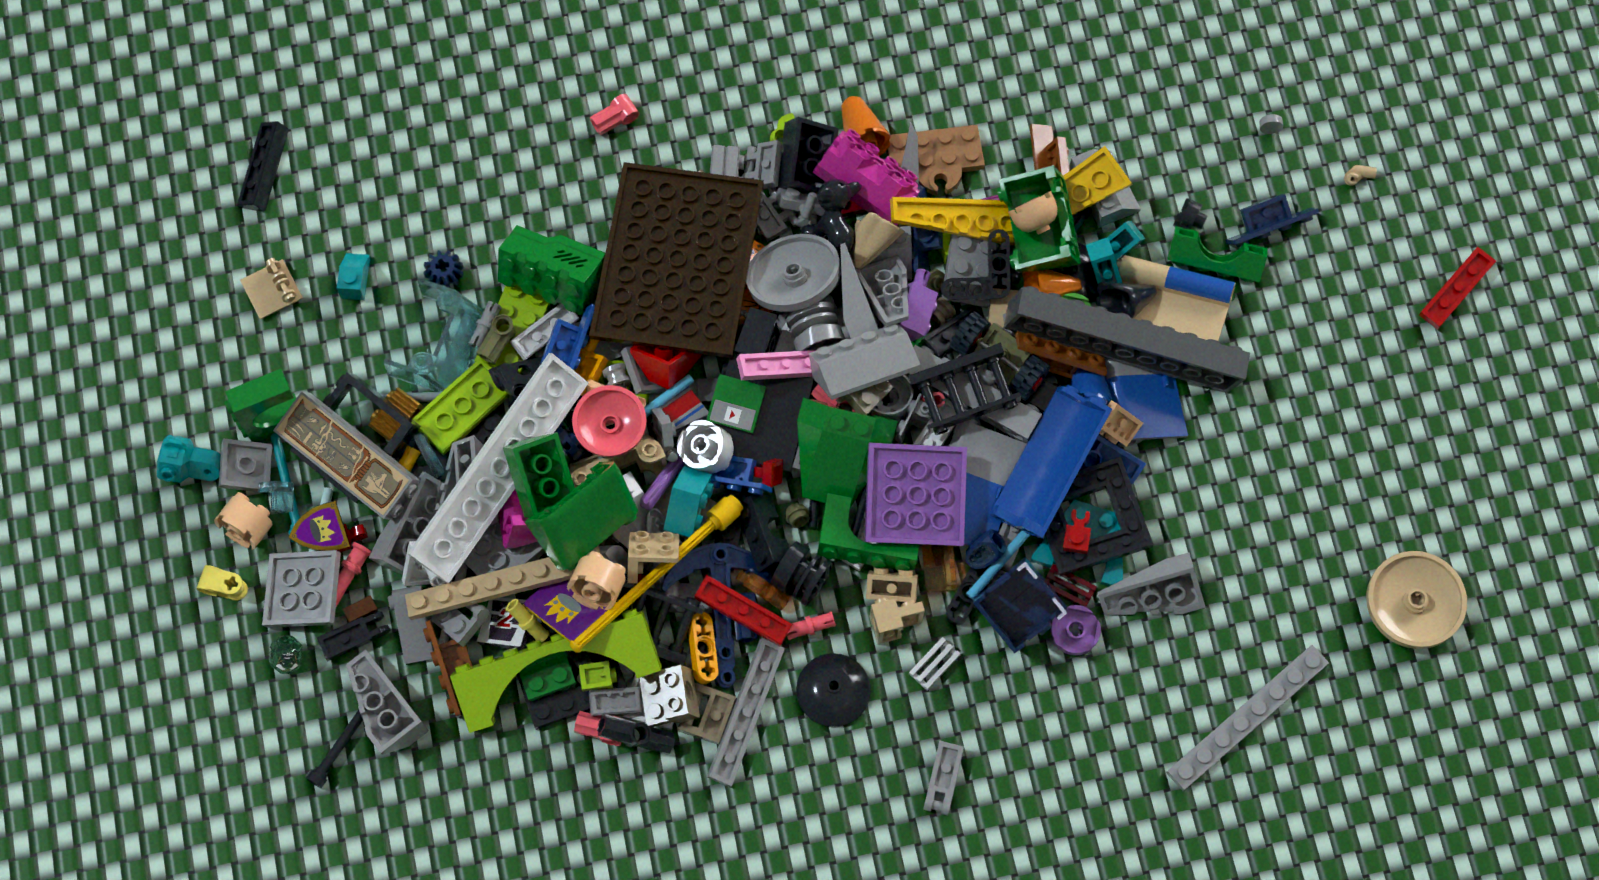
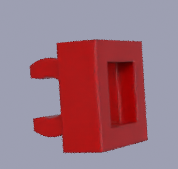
M774 458L763 462V465L761 464L760 467H754V477L762 478V484L770 487L782 484L783 459Z

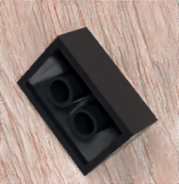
M796 117L785 122L779 180L776 189L793 188L801 193L809 194L813 192L817 194L818 189L825 181L814 174L813 171L838 136L839 128L802 117Z

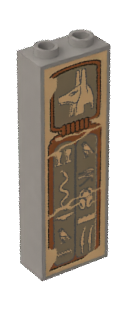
M301 391L273 430L383 519L392 520L397 518L404 509L403 504L407 499L412 498L418 490L417 485L421 481L311 393Z

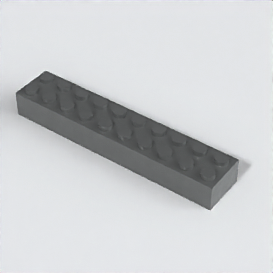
M1031 286L1022 287L1008 302L1003 329L1014 332L1031 333L1036 337L1053 340L1067 347H1075L1083 352L1098 354L1107 359L1225 393L1230 392L1246 380L1250 352L1243 351L1238 346H1226L1214 339L1205 340L1198 338L1193 333L1177 332L1169 326L1160 327L1153 325L1149 320H1136L1130 318L1125 313H1112L1104 307L1088 306L1080 300H1067L1059 294L1043 293Z

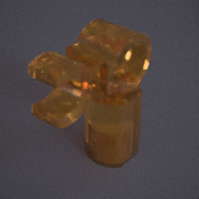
M740 570L735 578L742 582L743 586L759 595L779 610H782L789 601L787 595L754 573L747 574Z

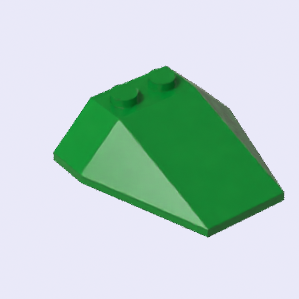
M803 397L797 419L802 497L823 503L826 501L827 493L852 497L851 508L867 483L868 443L892 444L898 421L876 415L872 417L829 406L825 402Z

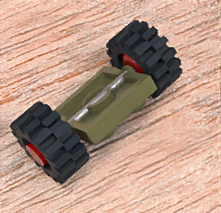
M976 312L966 317L950 341L949 347L962 356L1001 343L1004 357L1001 358L999 363L1008 387L1014 394L1020 392L1023 401H1027L1032 397L1033 393L1042 385L1051 369L1047 363L1036 355L1031 356L1032 353L1019 350L1014 335L997 323H993L991 326L989 321Z

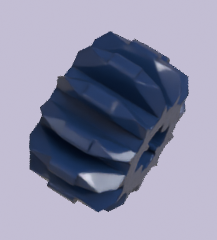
M438 250L436 257L429 254L430 262H424L426 270L423 272L424 277L429 278V285L436 284L438 290L443 285H445L447 290H450L451 283L458 286L457 278H463L464 276L461 271L464 266L462 262H459V256L457 254L451 256V251L449 250L444 255ZM446 268L447 271L441 272V269Z

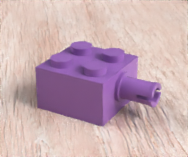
M917 269L914 281L907 284L909 320L898 323L907 332L911 342L928 334L931 327L929 323L930 318L937 307L936 299L938 293L927 288L931 273L929 271L926 272L925 269Z

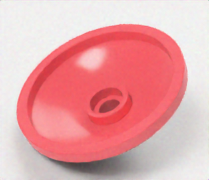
M615 385L600 386L587 392L577 403L572 417L573 430L578 442L587 451L601 457H616L631 451L641 441L647 423L645 409L639 398L628 389ZM609 423L615 424L613 429L606 428Z

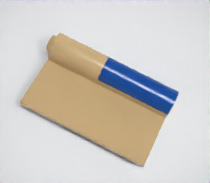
M1124 255L1123 259H1118L1117 266L1122 283L1156 286L1157 294L1133 319L1149 320L1153 325L1160 327L1169 326L1177 332L1193 333L1198 338L1219 341L1233 297L1235 282Z

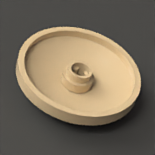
M1407 551L1391 556L1376 569L1367 587L1366 602L1373 623L1389 640L1407 648L1425 649L1442 644L1459 629L1466 615L1467 595L1460 576L1446 561L1430 553Z

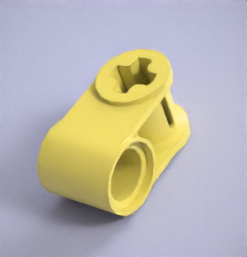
M210 565L204 566L196 588L204 594L234 601L243 599L248 593L247 584L238 574Z

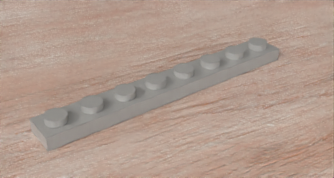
M1311 645L1166 772L1182 791L1187 789L1325 668L1329 662Z

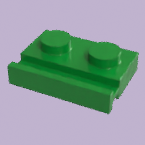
M565 651L539 658L519 672L529 702L577 685Z

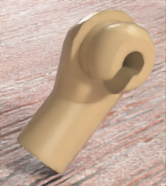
M1355 165L1345 173L1344 181L1347 185L1352 186L1357 184L1362 178L1375 179L1377 168Z

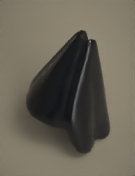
M1102 281L1097 286L1099 297L1096 298L1097 306L1104 307L1109 312L1116 314L1125 313L1130 318H1134L1154 298L1157 290L1155 285Z

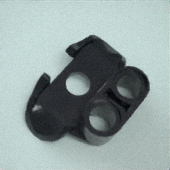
M530 357L524 361L510 364L503 363L488 370L496 387L502 392L506 391L508 393L509 409L541 365L542 357ZM526 368L531 373L527 376H522L517 370Z

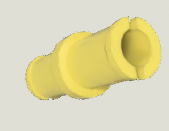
M518 599L508 603L506 611L519 622L518 625L522 630H527L535 640H541V643L548 638L550 632Z

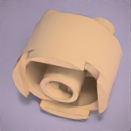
M238 492L235 496L231 497L214 522L219 529L223 526L227 530L225 535L245 548H249L251 545L252 549H255L272 527V521L268 517L270 512L262 505L256 507L249 502L250 500L247 496Z
M592 551L588 556H584L579 560L569 580L567 589L568 591L571 589L574 592L572 597L580 604L595 610L599 606L606 607L605 610H609L614 606L625 583L626 569L621 564L613 563L605 559L600 553Z

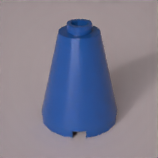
M1077 368L1072 376L1070 386L1080 391L1079 395L1084 398L1101 397L1107 401L1106 405L1108 406L1113 399L1106 377Z

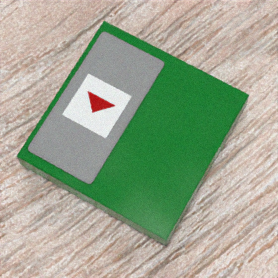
M719 374L706 421L754 434L766 386Z

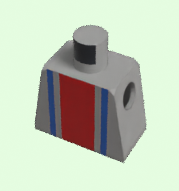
M689 386L661 406L665 415H669L670 421L675 424L676 437L683 430L685 431L690 426L689 424L698 420H706L708 410ZM652 421L651 423H649V425H650V427L652 428V430L654 431L653 421Z

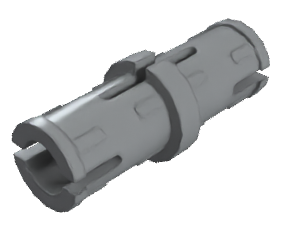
M492 301L487 302L481 319L476 321L477 327L468 343L471 347L475 348L477 346V349H479L492 327L493 319L498 316L499 311L502 309L499 304L495 303L492 305Z

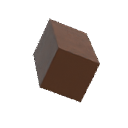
M371 595L343 608L349 623L360 617L365 618L379 612Z

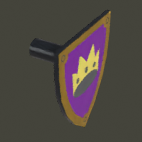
M336 500L323 503L307 511L295 523L289 535V538L314 550L329 551L350 547Z

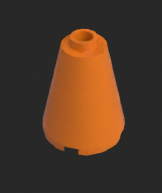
M851 96L845 99L841 105L844 131L847 132L848 129H852L860 135L861 140L874 144L879 149L878 156L885 153L891 144L889 132L861 97Z

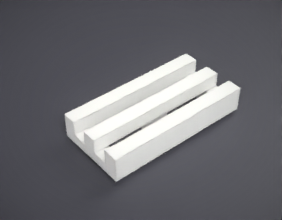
M942 637L914 666L909 675L928 690L955 662L961 653L958 650L956 651ZM942 646L945 648L920 676L916 674ZM948 653H951L952 656L926 683L923 679Z

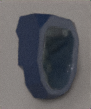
M990 529L968 547L965 554V562L974 569L986 568L1004 555L1007 548L1004 538L996 530Z

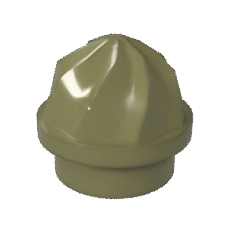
M791 504L786 509V521L792 527L800 528L809 522V510L803 504Z

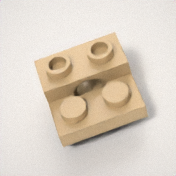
M888 597L875 600V604L871 605L869 617L877 645L900 639L902 636L901 630L904 627L922 623L925 612L922 601L916 603L915 600L904 602L901 604V607H898L895 598L889 600Z

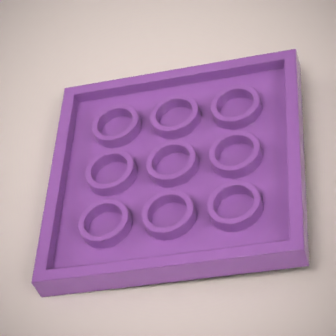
M868 443L865 542L964 546L967 447Z

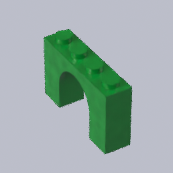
M278 369L225 391L228 400L224 401L238 429L241 430L243 437H249L251 442H259L271 437L275 433L273 431L297 397L294 393L292 394L282 369Z
M827 493L817 555L819 554L827 559L846 560L853 564L862 563L876 568L885 567L897 571L913 570L914 572L919 544H872L858 539L852 533L848 524L852 497Z

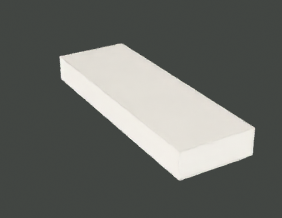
M560 303L511 340L510 344L521 358L526 360L548 343L555 321L558 318L573 324L580 319L578 315L566 310L564 305Z

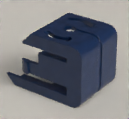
M1027 557L986 588L973 601V604L1014 654L1025 646L1027 639L1030 641L1038 633L1042 636L1052 628L1051 620L1056 617L1059 621L1067 614V606L1050 585L1046 584L1044 578Z

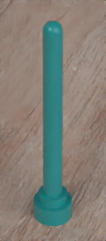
M273 433L271 435V442L292 523L288 531L290 535L293 526L300 519V514L281 438L277 433Z

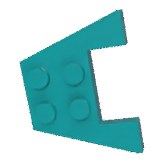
M1075 499L1064 512L1068 525L1073 526L1074 524L1071 521L1073 509H1076V517L1078 519H1084L1086 511L1090 512V521L1085 526L1091 528L1090 539L1121 530L1114 512ZM1045 537L1033 553L1030 562L1051 568L1054 560ZM1122 557L1106 563L1100 584L1109 587L1123 580Z

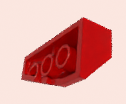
M638 345L630 348L631 355L647 379L666 389H670L683 379L702 356V354Z

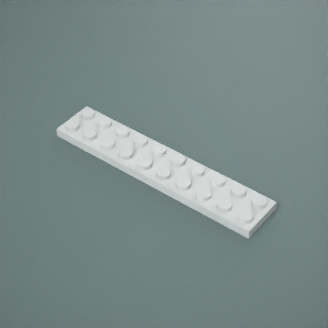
M548 353L407 554L445 583H449L515 489L503 447L525 439L554 433L589 382L553 353Z

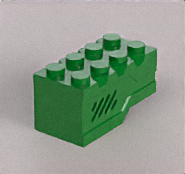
M516 225L511 234L498 248V282L512 288L519 286L525 294L531 296L542 295L547 303L554 305L561 303L566 310L583 316L585 309L591 305L597 296L605 252L562 235L548 238Z

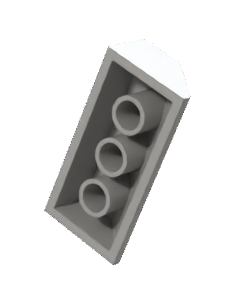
M898 323L887 327L884 326V328L875 331L865 332L851 339H844L837 344L821 347L809 353L812 376L831 400L921 369L910 338Z

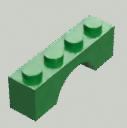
M1175 226L1167 260L1179 266L1186 264L1194 266L1195 269L1200 271L1211 270L1224 277L1235 276L1245 282L1252 283L1254 281L1260 282L1267 260L1268 248L1244 243L1237 251L1231 254L1219 255L1210 252L1203 246L1198 231Z

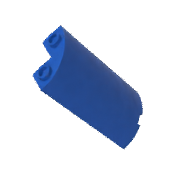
M1070 385L1057 387L989 515L1015 529L1019 528L1029 535L1043 538L1112 411V408L1106 405L1107 401L1098 396L1084 398L1079 395L1080 391Z

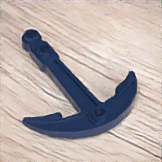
M726 543L707 544L691 550L668 571L661 590L666 592L675 582L692 574L693 571L707 569L710 577L730 588V569L744 570L745 575L763 582L774 591L776 590L770 585L773 574L771 572L758 573L750 551ZM717 551H721L723 553L722 559H719L717 557ZM711 608L718 663V676L714 679V682L719 688L726 689L731 687L736 681V675L732 670L735 666L734 640L731 637V619ZM723 648L728 650V657L722 655ZM724 673L730 676L729 682L724 681Z

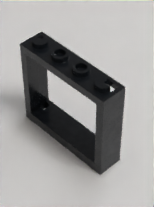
M346 373L342 375L336 382L337 387L332 394L327 395L322 402L335 411L351 388H356L401 424L383 449L394 460H397L421 426L356 374ZM292 447L291 452L352 501L364 504L297 449Z

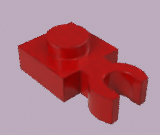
M1073 509L1071 521L1074 526L1066 525L1063 551L1088 554L1091 528L1085 526L1090 521V512L1086 511L1084 519H1078L1076 517V509Z

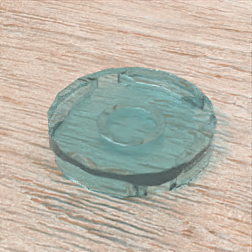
M423 432L414 435L417 446L434 476L439 478L444 475V468L436 452H434L429 444L430 442Z

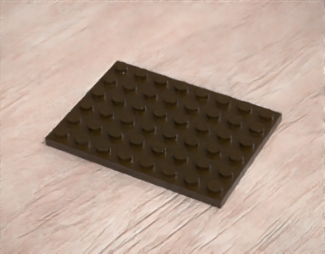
M624 162L589 333L590 339L733 358L764 180Z

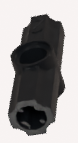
M607 714L602 715L597 727L598 736L622 742L629 747L637 746L666 755L670 754L675 743L674 733L650 727L644 722L636 723ZM634 729L639 732L638 740L633 736Z

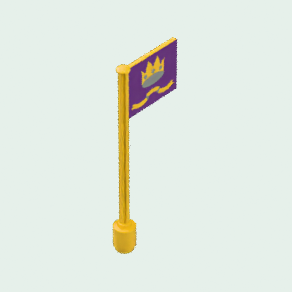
M733 495L723 497L707 512V522L679 546L678 562L713 530L719 529L723 531L740 516L743 506ZM661 562L619 601L615 602L614 606L609 610H605L606 607L602 606L595 610L577 602L572 597L574 592L571 589L569 591L567 589L569 580L541 587L523 603V606L569 641L570 647L574 652L580 653L581 649L676 563Z

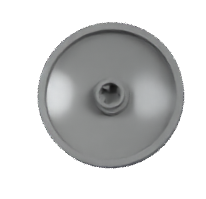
M811 234L789 235L769 243L753 257L749 265L746 283L752 298L761 306L783 312L800 310L819 302L834 289L841 275V261L837 250L828 240Z

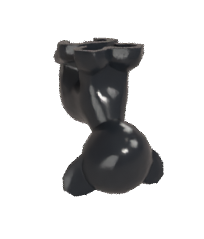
M831 179L825 182L816 194L818 203L825 210L824 214L815 226L811 224L804 225L801 228V234H811L820 237L826 235L825 239L835 247L841 261L840 244L845 243L850 254L855 241L854 231L843 218L842 209L860 191L862 185L859 182L847 183L841 179Z

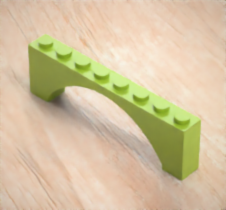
M631 609L623 612V617L613 620L581 649V651L601 654L618 661L635 672L637 678L661 671L662 668L643 610L637 612L636 609ZM560 634L550 636V641L541 643V640H536L526 644L527 648L520 651L517 648L502 652V657L494 659L493 655L480 659V664L470 667L469 663L455 667L456 672H453L450 678L469 733L494 725L496 722L494 713L503 691L523 668L546 655L561 651H573L570 647V642Z

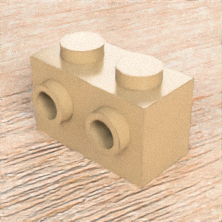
M874 567V571H869L867 576L866 599L877 600L888 597L889 600L895 598L896 601L900 602L911 600L916 602L918 574H913V570H898V573L889 572V568Z

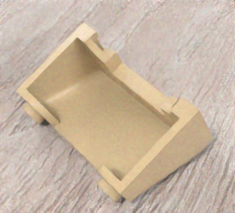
M644 434L638 445L626 454L616 457H601L590 454L568 464V468L576 488L587 479L585 476L592 474L590 469L599 462L614 461L620 470L637 463L641 473L650 471L657 478L667 465V461L659 442L651 436Z

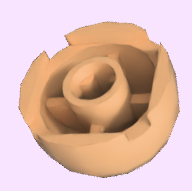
M1049 191L1045 195L1036 197L1008 213L1016 227L1021 231L1028 233L1036 231L1037 234H1041L1051 229L1049 224L1056 218L1057 204L1052 192Z

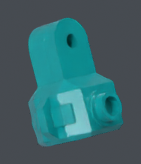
M168 435L164 438L159 451L157 477L167 482L173 481L181 483L188 477L214 481L220 475L221 454L214 450L194 447L191 439Z

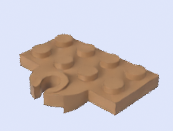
M978 125L916 132L918 135L919 184L926 188L928 193L932 195L938 194V186L934 183L937 179L946 181L945 192L948 194L958 188L962 172L984 170L985 163ZM908 133L890 135L889 141L891 144L887 149L888 156L895 159L899 167L902 165Z

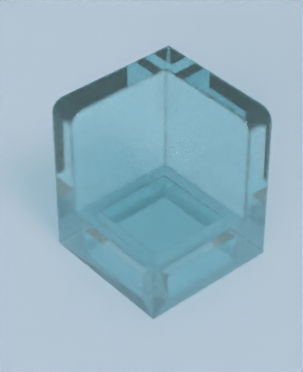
M279 481L259 483V493L271 494V510L274 513L293 512L294 483Z

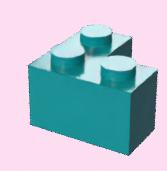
M686 466L682 468L672 487L663 530L690 537L696 529L698 530L702 526L704 516L700 515L701 508L705 509L707 500L711 497L714 484L710 483L711 473Z

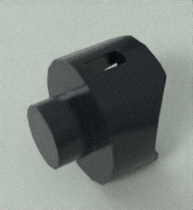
M1186 198L1181 209L1182 212L1177 214L1173 226L1191 230L1195 227L1202 230L1208 217L1200 212L1203 205Z

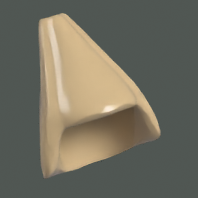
M869 212L862 220H857L855 223V241L853 246L854 267L858 269L864 268L903 235L905 231L872 212Z

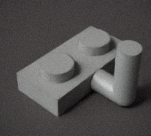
M778 188L776 198L781 208L800 211L802 218L805 220L809 219L811 214L819 216L824 214L825 210L818 203L816 193L810 192L806 194L793 188Z

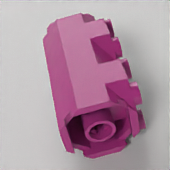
M848 129L847 132L841 131L822 157L821 162L817 164L813 173L825 182L831 179H841L847 183L859 182L862 187L851 200L867 212L875 213L891 222L890 199L892 197L917 198L920 192L917 189L919 185L916 183L918 177L913 172L905 171L899 167L898 162L892 157L887 156L885 160L881 159L877 155L879 149L874 144L861 140L860 135L852 129Z

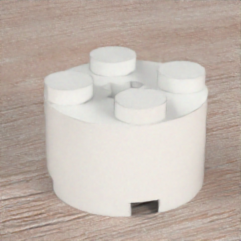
M706 420L694 421L689 424L690 426L685 431L681 432L677 442V450L685 464L693 469L711 474L727 469L734 449L732 437L729 433Z

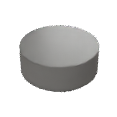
M1275 114L1262 117L1259 121L1260 131L1265 134H1274L1283 129L1282 117Z

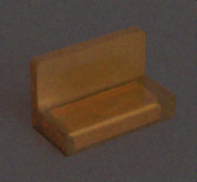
M922 545L926 592L955 591L957 580L953 546Z

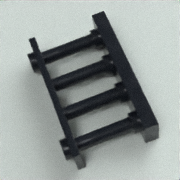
M1001 343L908 375L912 389L918 388V390L922 391L933 423L927 425L929 434L940 435L949 431L948 427L1004 408L1006 411L1018 406L1017 403L1021 402L1020 392L1011 395L999 363L1001 358L1004 357ZM986 363L992 369L1002 396L1001 399L988 403L976 371L978 369L977 366ZM963 371L964 374L968 375L979 407L968 411L964 409L953 379L955 374ZM938 380L945 383L956 415L942 419L931 390L932 383Z
M626 573L625 583L619 593L616 602L620 600L624 587L632 589L637 584L627 583L628 574ZM650 587L635 600L633 609H636L637 612L642 611L648 595L662 600L650 633L658 657L684 666L687 652L683 651L684 647H682L694 613L703 614L705 606L700 605L701 601L695 598L687 597L685 600ZM672 603L685 608L675 639L668 646L660 643L661 639H659Z

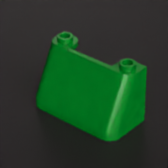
M1052 165L999 179L998 197L1001 202L1004 201L1008 206L1009 211L1015 210L1016 207L1036 197H1041L1049 191L1052 192L1057 204L1056 218L1049 224L1051 229L1041 234H1037L1036 231L1029 233L1021 231L1010 217L1016 248L1013 250V255H1010L1012 268L1021 273L1079 265L1081 259L1067 185L1060 171Z
M614 461L597 463L590 469L592 474L585 476L587 479L552 507H546L544 509L545 512L538 517L533 514L524 522L558 570H574L582 557L586 556L621 526L629 525L636 520L638 508L620 469Z

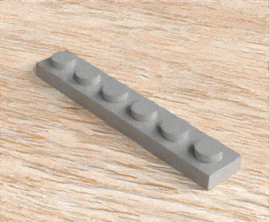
M764 638L759 640L707 778L727 787L732 786L785 648L779 647Z

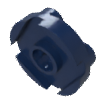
M561 422L555 432H558L563 451L572 461L576 462L583 457L585 451L579 445L580 443L572 432L569 433L565 429V424Z

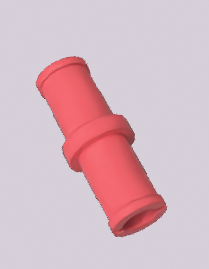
M832 611L812 618L807 616L805 620L792 623L793 625L787 633L788 640L806 634L812 636L817 631L836 627Z

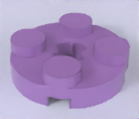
M1080 605L1068 606L1066 615L1059 621L1056 617L1053 619L1050 630L1054 646L1069 655L1089 653L1097 644L1101 634L1100 623L1093 615V612ZM1073 624L1079 625L1078 628L1082 630V634L1073 636L1072 632L1069 631V627L1073 628Z

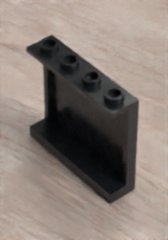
M729 358V362L724 363L721 374L741 380L737 360ZM796 377L744 380L766 386L754 434L718 424L715 425L731 435L734 447L732 456L754 459L757 461L756 464L763 465V462L774 458L783 459V472L792 474V465L799 445L797 419L803 397L811 399L810 394L813 391L814 378Z

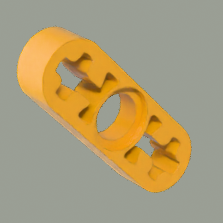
M703 612V614L695 613L688 629L693 676L700 684H708L718 676L713 621L706 612ZM699 620L700 623H704V627L701 628L700 625L696 624V621ZM698 642H704L708 646L707 654H703L698 650ZM705 667V670L709 671L710 674L706 676V673H702L701 669Z

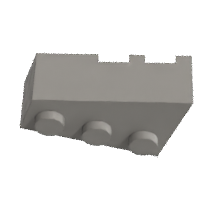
M474 435L452 443L445 469L448 473L445 483L441 484L440 490L442 495L440 503L436 504V512L484 446Z

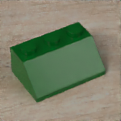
M558 432L525 439L503 447L525 518H530L533 514L538 517L545 512L544 509L546 507H552L575 489Z

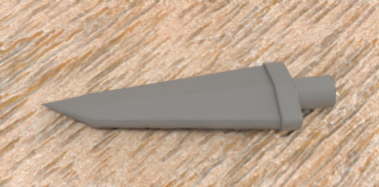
M910 122L901 168L905 171L913 172L918 177L916 182L919 184L918 135Z

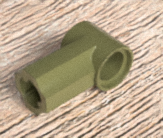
M504 314L498 315L493 319L490 331L476 352L478 356L489 363L495 364L507 343L516 334L512 319ZM501 325H509V329L507 331H498Z

